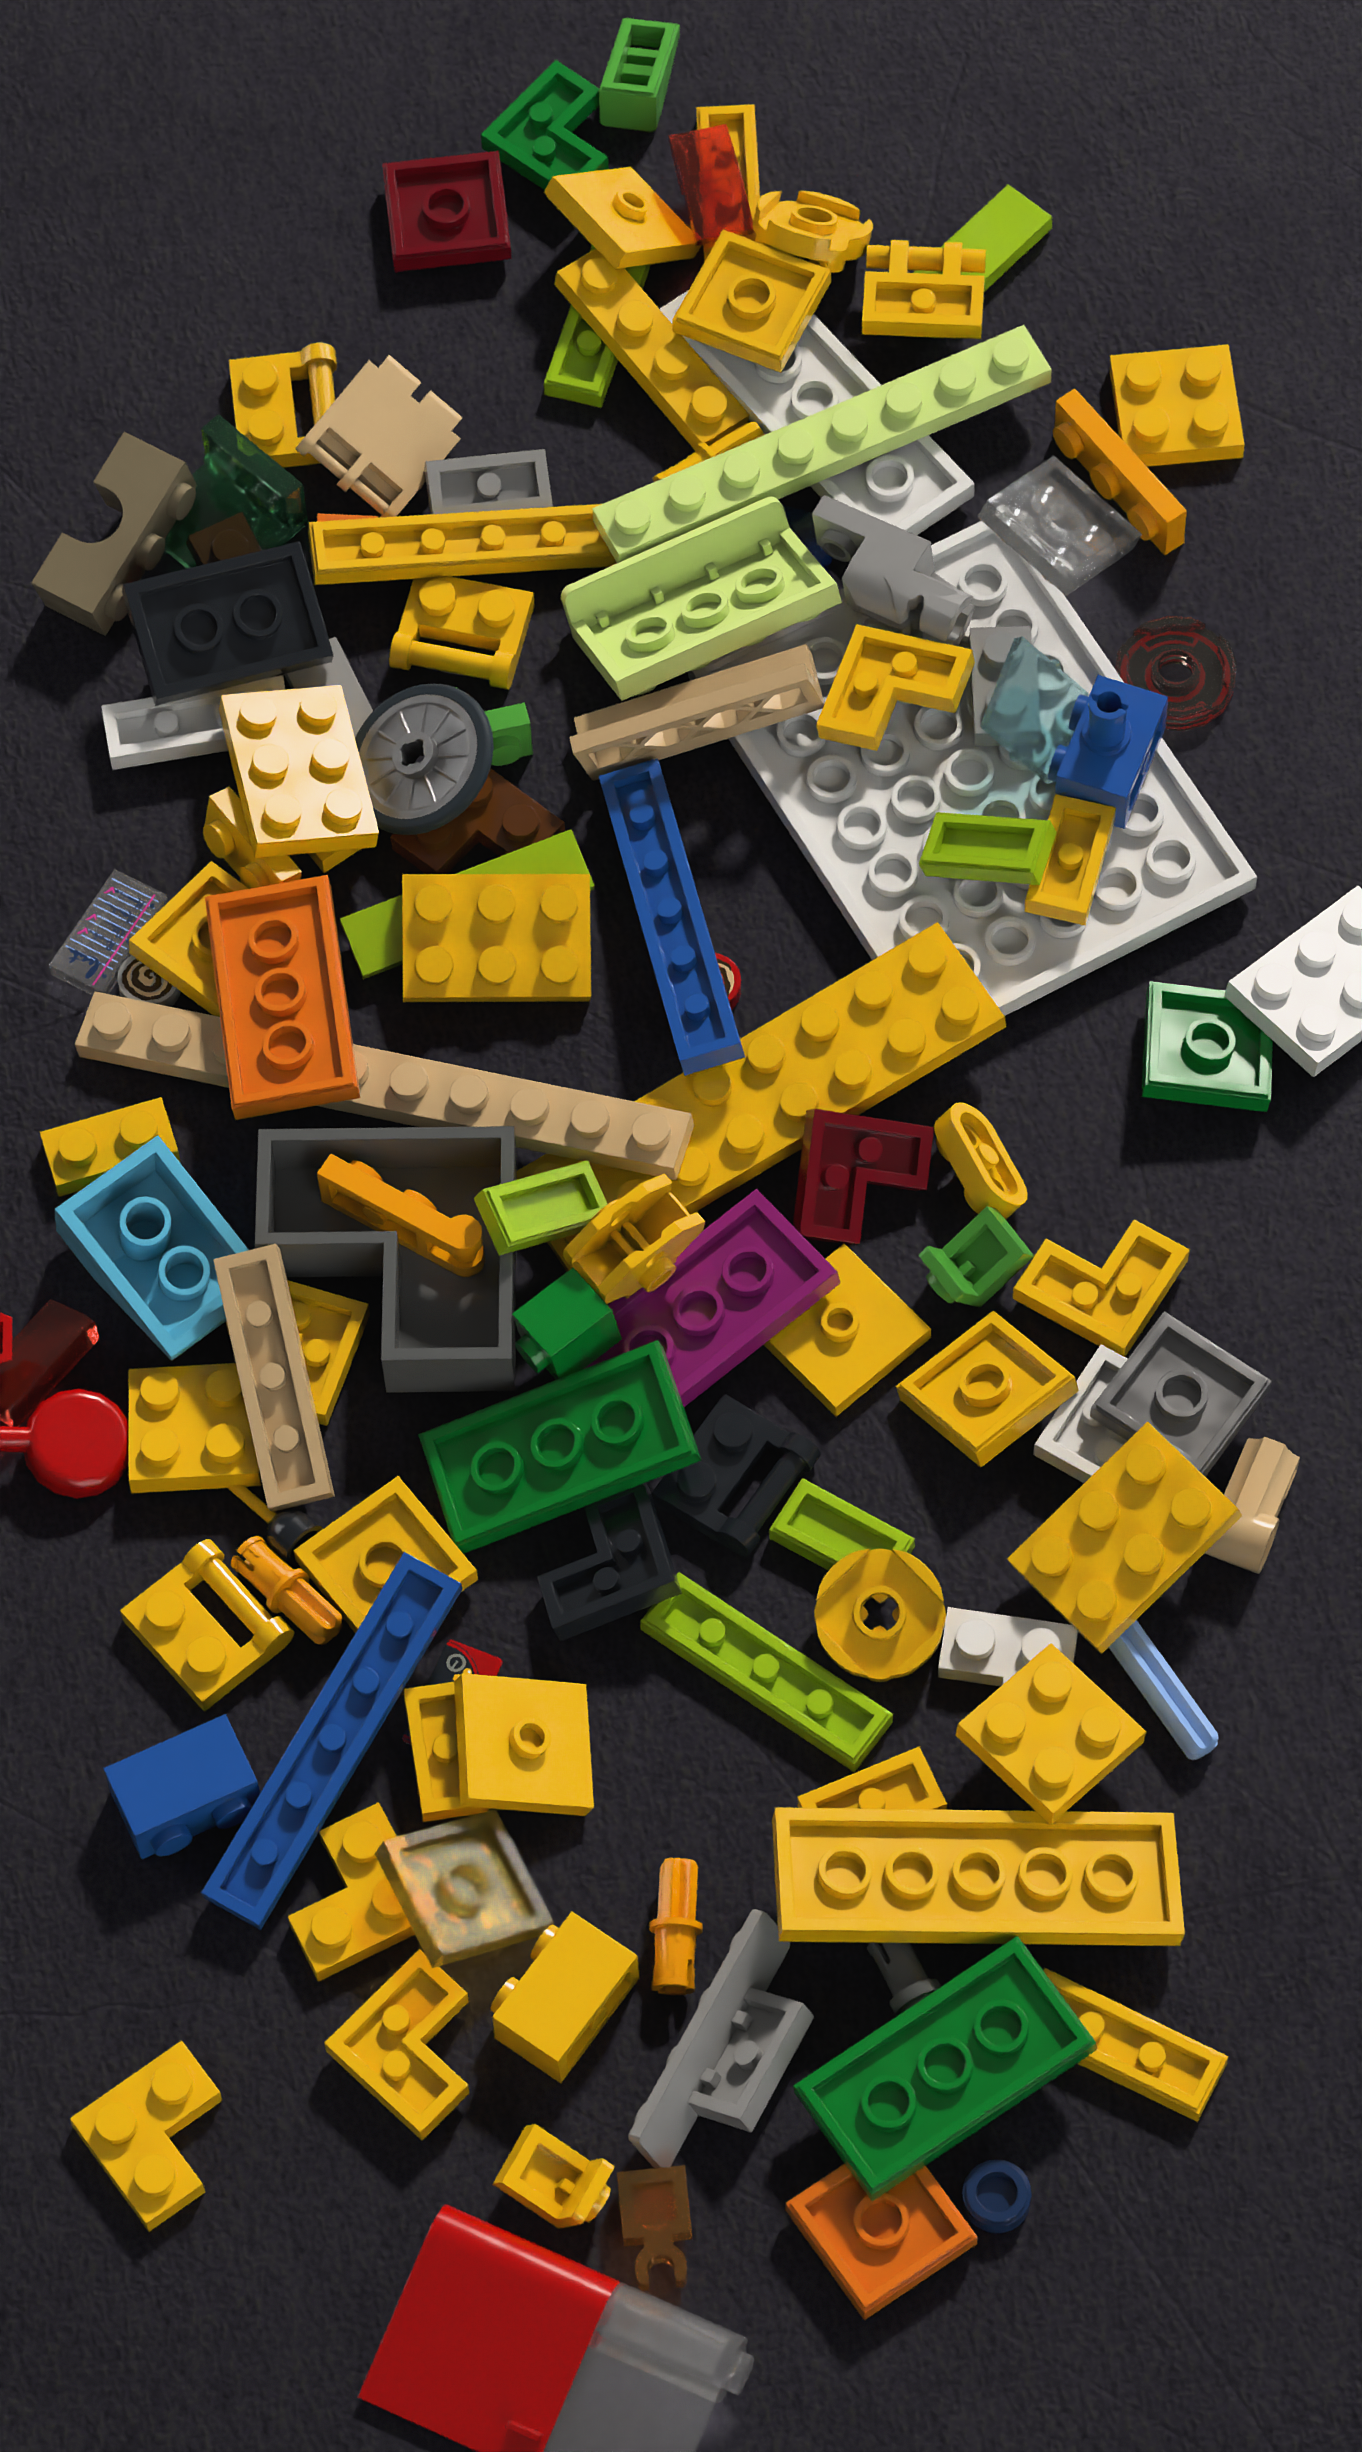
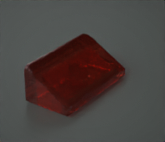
M50 1299L12 1340V1361L0 1364L1 1421L8 1426L19 1427L99 1340L94 1320L86 1314Z

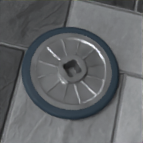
M443 684L418 685L391 696L379 705L365 720L355 737L378 828L399 835L426 833L438 829L458 817L477 797L491 768L494 745L490 722L484 710L470 695L458 688ZM420 755L422 757L425 756L420 763L416 762L417 758Z

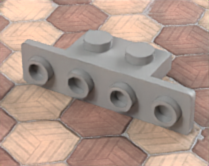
M753 1909L742 1929L734 1936L724 1962L710 1987L702 1994L696 2013L680 2042L669 2054L666 2067L647 2102L642 2105L636 2115L634 2125L629 2133V2141L654 2168L663 2171L669 2170L698 2115L752 2132L814 2018L813 2014L803 2003L766 1992L790 1948V1942H779L778 1926L766 1912Z

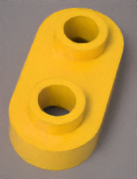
M955 1103L934 1124V1131L937 1137L936 1146L941 1155L951 1163L964 1187V1197L969 1206L978 1214L986 1206L995 1208L1006 1220L1026 1202V1186L988 1119L977 1109L966 1103Z

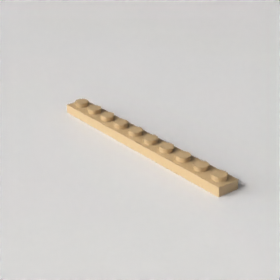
M94 991L75 1042L79 1057L229 1088L220 1017ZM353 1044L361 1098L318 1105L324 1108L416 1127L514 1126L516 1147L581 1161L588 1160L590 1163L653 1176L665 1174L672 1180H677L694 1127L692 1114L688 1112Z

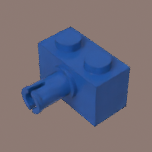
M1097 675L1089 697L1080 694L1074 704L1069 721V730L1074 731L1069 746L1059 744L1053 755L1048 772V780L1056 782L1055 794L1116 807L1114 826L1125 829L1166 729L1168 697Z

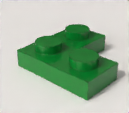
M555 60L481 134L482 149L486 152L499 151L501 162L544 191L552 176L608 170V157L572 133L599 106V88Z

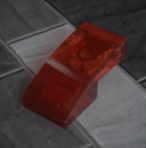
M723 124L670 135L668 137L680 193L685 198L695 246L716 242L722 230L739 236L752 235L754 229L752 228L751 211L727 125Z

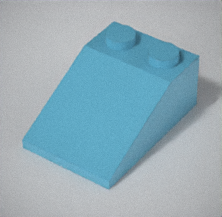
M158 1135L55 1208L56 1231L94 1280L171 1361L227 1321L213 1259L248 1251L249 1249Z

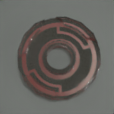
M1165 616L1147 621L1134 630L1133 636L1125 644L1123 642L1117 652L1115 670L1124 683L1168 697L1165 730L1186 731L1208 724L1224 712L1234 695L1237 662L1229 642L1220 633L1217 636L1214 632L1205 629V623L1191 617ZM1176 663L1186 666L1192 675L1184 681L1172 682L1163 678L1159 671L1165 665Z

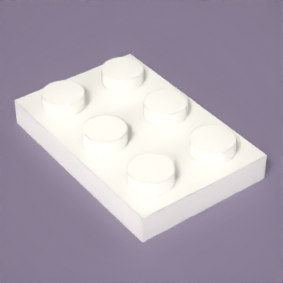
M1359 886L1348 892L1228 982L1224 995L1312 1077H1315L1362 1041V889Z

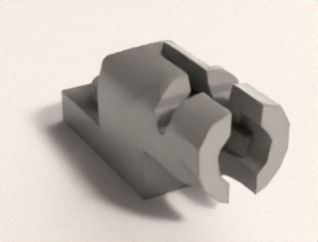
M823 495L812 513L817 545L834 559L843 562L850 561L842 578L846 603L854 611L897 629L899 634L909 636L913 630L920 628V631L923 632L922 639L958 646L966 633L974 612L975 605L970 604L973 596L959 590L935 573L931 541Z

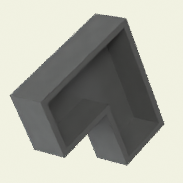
M514 1126L259 1129L255 1247L260 1248L276 1244L281 1251L286 1278L383 1276L381 1362L386 1393L515 1391L516 1324L512 1313L516 1311L517 1251L498 1255L474 1201V1197L482 1189L517 1180L518 1157ZM330 1154L348 1163L352 1160H357L373 1168L381 1176L383 1182L404 1193L405 1190L410 1189L422 1194L434 1204L438 1212L449 1218L457 1215L474 1217L482 1227L485 1252L483 1269L471 1277L458 1276L399 1244L397 1231H375L321 1201L317 1172Z

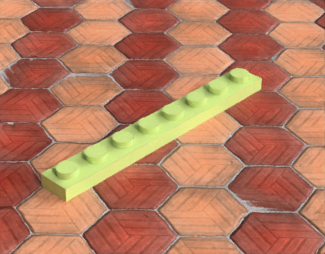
M1022 325L592 508L593 522L615 561L619 563L766 497L781 499L1051 383L1052 369L1025 325Z

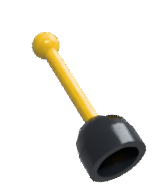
M230 1486L228 1489L268 1523L266 1531L268 1546L292 1568L299 1566L295 1561L293 1550L323 1530V1528L309 1515L298 1510L281 1512L279 1514L271 1512L267 1505L245 1486Z

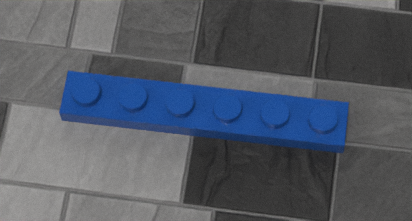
M658 758L600 775L599 779L684 1075L745 1058Z
M406 1552L402 1554L201 1892L204 1899L257 1929H262L462 1591V1584Z

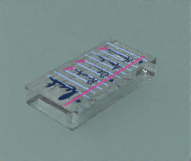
M114 869L50 962L51 975L91 995L94 994V991L110 994L118 982V972L122 963L131 956L129 953V939L169 902L168 896Z

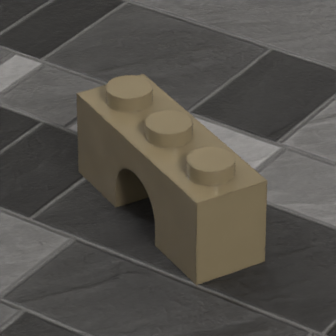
M123 432L93 481L105 504L123 513L118 529L109 538L96 543L81 542L62 532L31 582L45 606L104 636L107 635L114 621L122 620L128 613L122 594L123 584L139 581L146 570L150 571L158 564L165 549L166 536L176 520H182L187 516L196 497L197 483L186 462L126 432Z

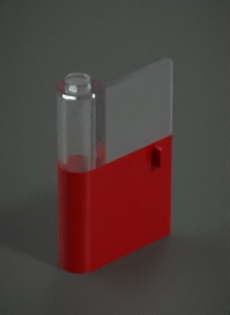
M446 2204L438 2212L426 2235L358 2398L477 2452H696L716 2403H720L728 2391L739 2395L750 2374L754 2356L745 2353L748 2340L744 2336Z

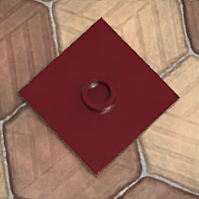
M499 151L382 163L395 272L512 259Z

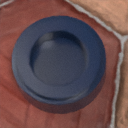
M990 2160L977 2165L967 2175L963 2185L962 2204L964 2212L968 2219L983 2231L1004 2233L1013 2230L1024 2221L1030 2209L1031 2187L1027 2176L1019 2167L1003 2160Z

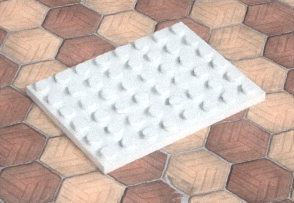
M1002 510L931 545L934 570L941 578L959 590L973 596L970 604L975 605L974 612L966 633L958 645L959 647L970 649V628L1031 626L1037 727L1035 745L974 746L971 674L956 713L897 701L877 751L819 738L816 723L822 709L728 739L872 960L938 922L1001 1012L1006 1016L1256 889L1257 876L1162 738L1125 829L1113 826L1086 926L1025 912V899L1030 884L929 877L924 875L919 862L936 812L1048 820L1056 782L1048 780V772L1057 746L1060 744L1068 747L1074 731L1069 730V721L1078 696L1082 694L1089 697L1097 675L1123 682L1006 510ZM843 588L839 590L842 600L841 604L823 611L812 620L798 622L773 633L756 645L744 646L719 657L702 669L688 671V677L690 680L698 679L806 644L813 656L825 704L856 624L898 633V630L854 611L846 603ZM918 628L913 630L909 636L922 638L923 632Z

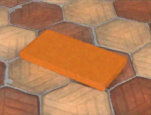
M328 875L206 896L205 903L230 1098L235 1120L361 1098L332 891Z

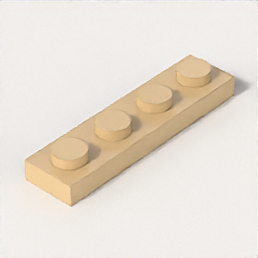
M276 1244L213 1259L268 1509L274 1512L335 1497L280 1248Z

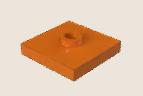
M843 2164L785 2203L786 2212L864 2320L977 2244V2235L926 2166L874 2201H871L847 2166Z

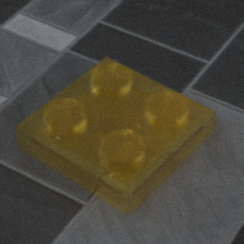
M496 1809L384 1840L375 1852V1856L432 1968L540 1937L554 1923Z

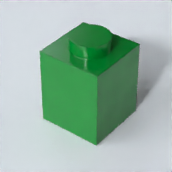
M571 1268L512 1313L521 1337L515 1342L518 1352L536 1373L546 1368L556 1380L583 1370L622 1340L612 1309L574 1268Z

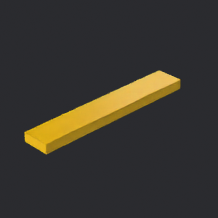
M601 504L309 522L308 529L314 585L609 567L617 564L593 522L592 508Z

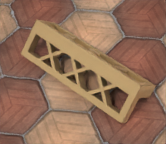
M805 644L575 717L574 722L577 735L569 738L573 754L592 781H595L603 774L656 758L658 760L823 709L824 700L812 653Z

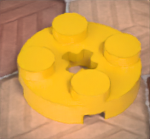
M782 191L767 193L757 201L752 228L756 233L755 242L784 253L809 259L811 263L830 269L831 273L843 271L845 261L858 259L867 253V245L870 243L873 223L870 219L864 224L860 223L859 216L861 210L846 201L809 191H798L797 201L779 202Z
M864 1549L850 1553L832 1566L820 1583L814 1610L819 1641L832 1661L854 1676L868 1678L875 1682H884L893 1678L904 1677L923 1666L937 1650L946 1622L942 1589L935 1575L915 1556L895 1549ZM873 1598L881 1604L888 1598L893 1600L897 1605L892 1612V1617L896 1624L889 1630L880 1625L873 1630L867 1628L863 1623L869 1615L864 1607L866 1601Z

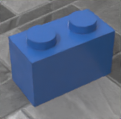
M226 1714L103 1768L110 1793L141 1859L155 1853L157 1856L174 1854L188 1846L193 1836L215 1826L219 1829H227L241 1824L260 1795L258 1781Z

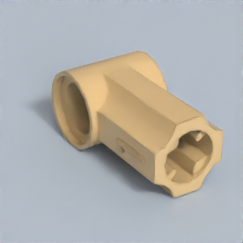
M1266 1437L1262 1439H1247L1224 1493L1240 1510L1242 1517L1204 1554L1257 1574L1261 1572L1278 1529L1279 1519L1277 1516L1284 1499L1288 1495L1299 1466L1300 1457L1293 1454L1285 1444Z

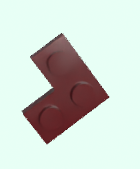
M820 1109L806 1110L793 1220L794 1228L805 1239L845 1245L860 1244L867 1184L912 1191L927 1190L934 1127Z

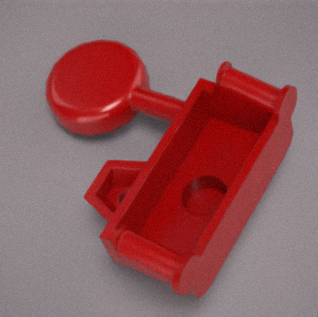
M0 1313V1364L12 1361V1317ZM80 1388L59 1391L38 1405L29 1417L26 1427L0 1426V1452L24 1453L26 1465L36 1480L55 1494L72 1498L97 1496L116 1485L129 1466V1421L119 1406L101 1393Z

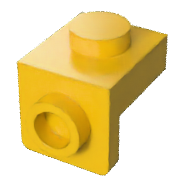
M532 2124L525 2126L493 2185L555 2227L564 2228L581 2225L584 2221L589 2222L601 2211L610 2194V2187L606 2185V2182L614 2169V2165L603 2158L590 2161L538 2125Z

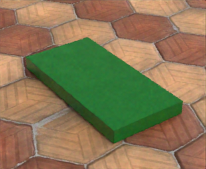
M658 1340L419 1434L451 1539L463 1554L702 1461L663 1346Z
M1016 1936L793 2085L797 2098L871 2201H874L1095 2052L1097 2043L1019 1937Z

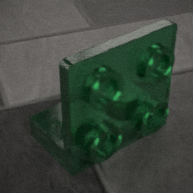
M218 414L201 428L205 451L203 461L205 464L192 474L197 483L194 504L184 519L175 521L165 538L164 550L185 568L196 567L197 565L185 544L188 536L240 512L243 513L262 550L282 546L308 524L303 484Z

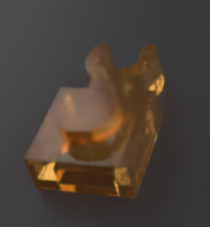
M685 2165L617 2172L624 2247L644 2245V2249L641 2250L635 2261V2276L640 2291H649L648 2273L651 2267L658 2263L670 2265L674 2269L676 2287H685L688 2279L686 2258L682 2251L673 2245V2241L692 2240Z

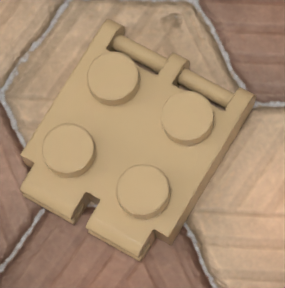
M389 355L379 367L368 361L295 449L303 456L310 453L340 479L337 485L346 492L351 488L381 514L379 518L397 517L426 482L425 462L444 460L461 439L452 430L462 417L431 390L420 403L417 402L410 395L421 382Z

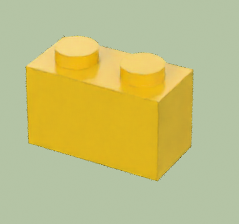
M572 1911L559 1928L552 1924L542 1933L531 1952L530 1957L534 1962L520 1980L511 1977L499 1990L491 2005V2011L494 2013L492 2021L495 2039L559 2083L564 2080L640 1978L638 1955Z

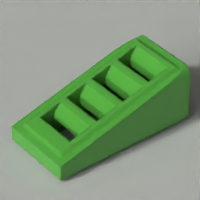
M623 18L599 89L600 122L604 126L649 132L656 130L663 109L680 36V25ZM631 45L659 48V51L633 48Z

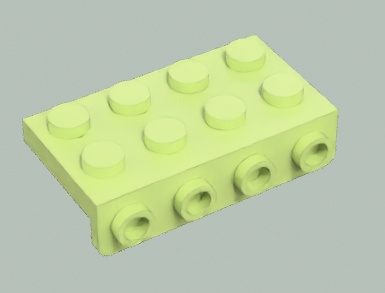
M766 497L566 586L561 593V601L573 639L621 701L634 695L646 694L663 682L688 671L702 669L719 657L744 646L756 645L773 633L798 622L812 620L823 611L842 603L837 583L790 529L784 506L775 497Z

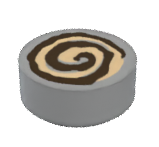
M134 956L128 957L119 969L117 978L121 997L172 1007L179 999L181 991Z

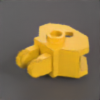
M665 1174L639 1184L621 1199L607 1204L564 1248L563 1258L571 1268H574L606 1304L622 1297L628 1299L642 1287L646 1292H651L661 1286L675 1272L677 1267L674 1263L677 1257L704 1230L705 1220L698 1212L689 1214L671 1193L672 1182Z

